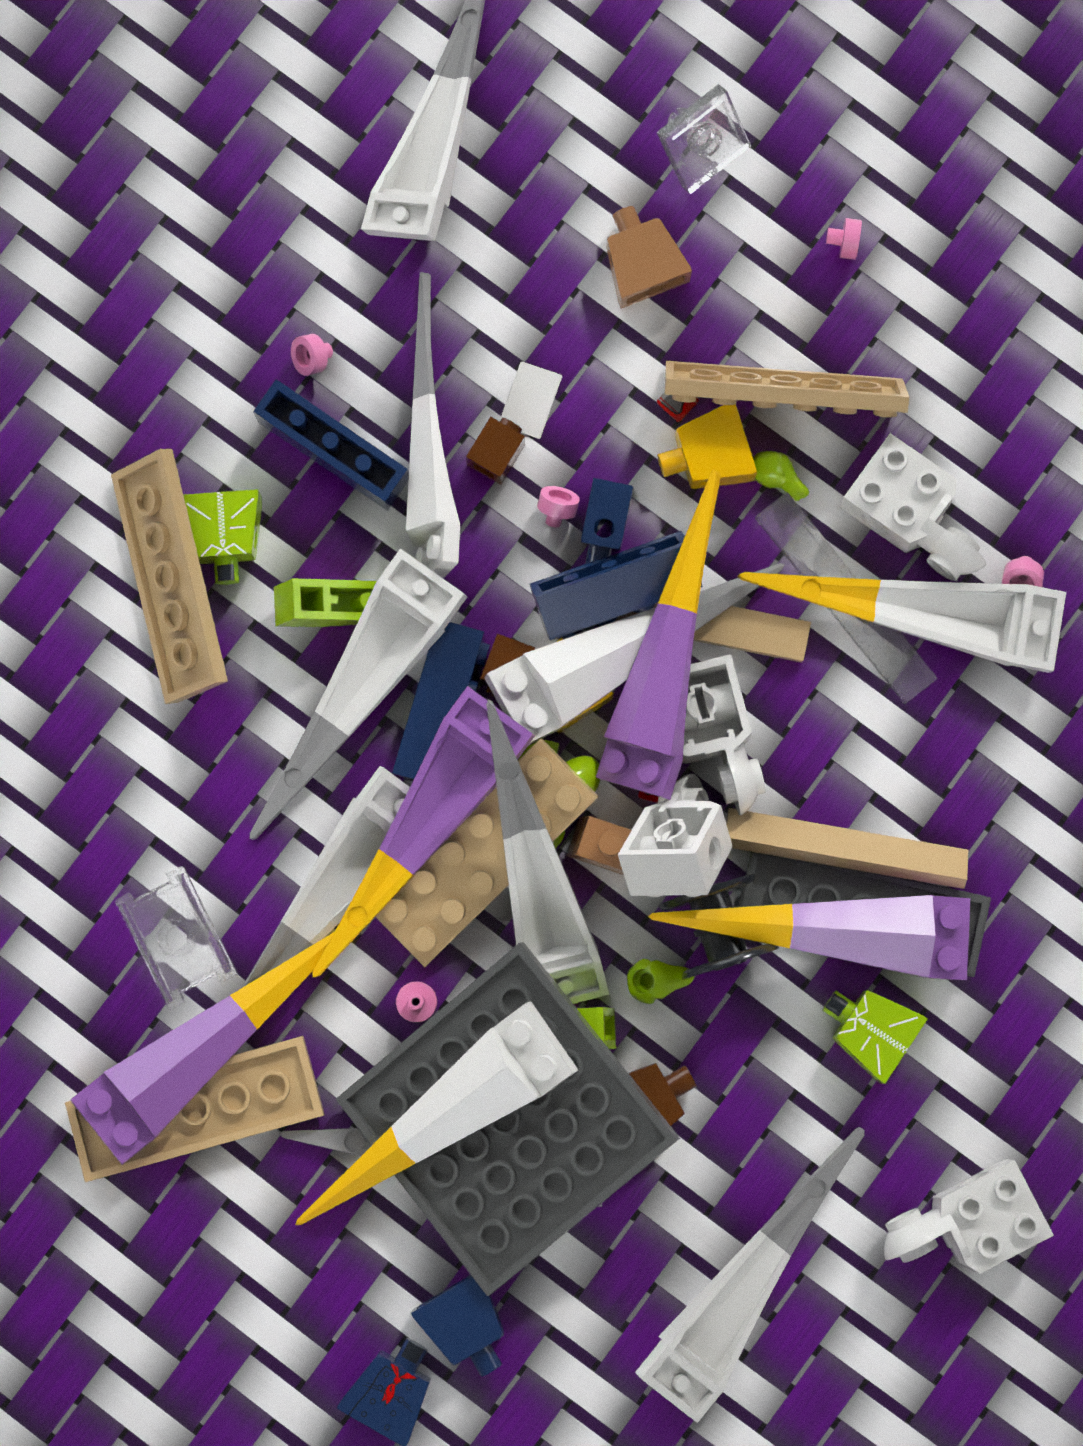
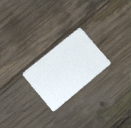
M520 362L501 418L509 419L522 428L521 433L540 439L562 375Z

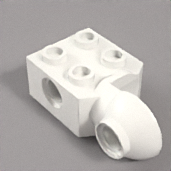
M890 433L845 494L840 508L905 553L922 547L931 553L927 563L939 574L952 581H956L960 575L977 572L986 566L985 559L978 552L980 546L973 538L957 528L949 527L946 530L939 525L944 517L943 514L950 506L956 494L957 479Z
M730 654L694 663L690 666L682 763L688 764L722 756L724 765L717 767V774L725 803L734 802L738 814L742 815L752 807L758 795L766 793L758 759L748 760L745 744L750 740L752 730L732 655Z
M687 774L676 781L670 800L659 797L657 804L644 808L621 848L618 857L630 896L660 897L663 895H686L697 897L708 895L733 846L721 805L709 801L708 794L695 774Z
M1004 1159L933 1196L931 1211L921 1215L919 1209L914 1208L888 1221L885 1224L889 1232L885 1240L884 1255L885 1260L900 1257L903 1263L910 1262L934 1250L938 1246L935 1238L942 1235L957 1262L969 1270L981 1274L1054 1235L1015 1160Z

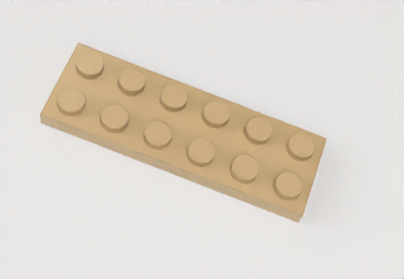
M666 361L665 395H672V399L679 402H695L696 397L713 398L712 402L720 405H735L737 400L753 401L752 405L760 408H775L777 403L793 404V408L800 411H816L817 406L833 407V411L840 414H856L857 409L873 410V414L880 417H896L897 412L908 413L910 397L903 378Z
M159 449L111 474L164 701L165 704L179 703L226 683L228 679L173 450Z
M542 738L518 760L553 842L599 796ZM497 787L375 916L424 967L509 885Z
M304 1036L233 1055L151 1143L123 1165L120 1164L72 1102H65L85 1182L325 1115Z

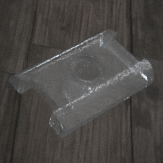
M184 866L165 873L169 880L167 883L135 899L131 893H127L115 901L169 1010L185 1003L186 1001L182 993L215 976H217L220 983H223L238 975ZM182 927L187 935L186 943L182 948L173 950L167 943V935L171 929Z

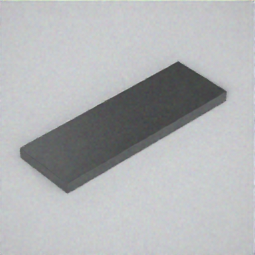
M756 852L750 853L746 875L755 874V879L751 884L743 887L738 907L926 895L971 898L967 976H975L991 897L916 880Z

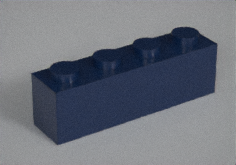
M277 379L253 411L258 423L387 511L408 483L409 471L406 467Z
M682 531L530 583L539 616L549 640L560 639L561 637L564 640L577 635L579 630L592 625L604 626L616 621L618 616L632 611L640 613L652 609L655 603L659 602L685 538Z
M449 622L444 629L445 632L428 650L392 774L397 778L413 782L444 717L467 686L475 692L478 691L479 682L473 681L477 666H485L490 649V644L484 643V631Z

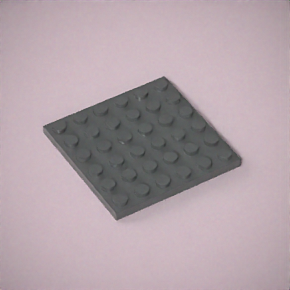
M524 942L518 943L336 1098L337 1102L372 1146L490 1028L496 1026L523 1004L530 1001L533 1003L578 1071L544 1096L394 1175L487 1296L499 1289L680 1139Z

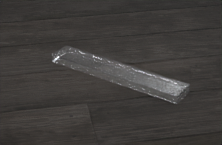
M788 492L755 517L756 521L801 576L856 578ZM827 608L904 704L938 679L900 631Z

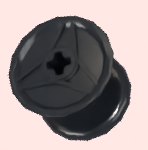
M755 874L714 884L708 895L697 897L682 895L661 903L658 907L662 911H670L690 905L691 910L733 908L729 892L751 884L755 879ZM698 929L693 933L695 938H701L708 962L684 971L682 980L746 962L747 959L777 950L779 947L764 944L747 950L745 941L742 938Z

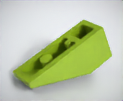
M292 578L274 586L275 627L357 625L376 581Z

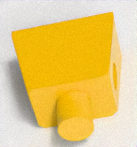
M736 404L720 406L678 427L675 432L678 448L657 454L663 477L685 471L692 489L705 488L713 469L720 472L719 486L751 482L755 480L757 474Z

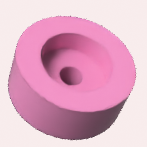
M845 218L843 230L828 228L826 244L839 245L840 258L856 260L862 220Z
M316 334L296 337L291 345L292 362L296 370L304 376L323 372L327 366L328 358H331L333 355L331 345L324 343Z
M547 486L541 489L537 507L542 513L547 515L545 523L548 526L557 528L561 526L562 519H571L576 516L580 498L576 493L566 488Z
M1022 556L1009 561L1005 565L1002 584H1028L1042 587L1044 570L1032 558Z
M410 982L404 985L397 994V1010L404 1019L410 1022H424L435 1013L437 996L429 985L423 982ZM415 998H418L420 1001L417 1006L413 1005Z

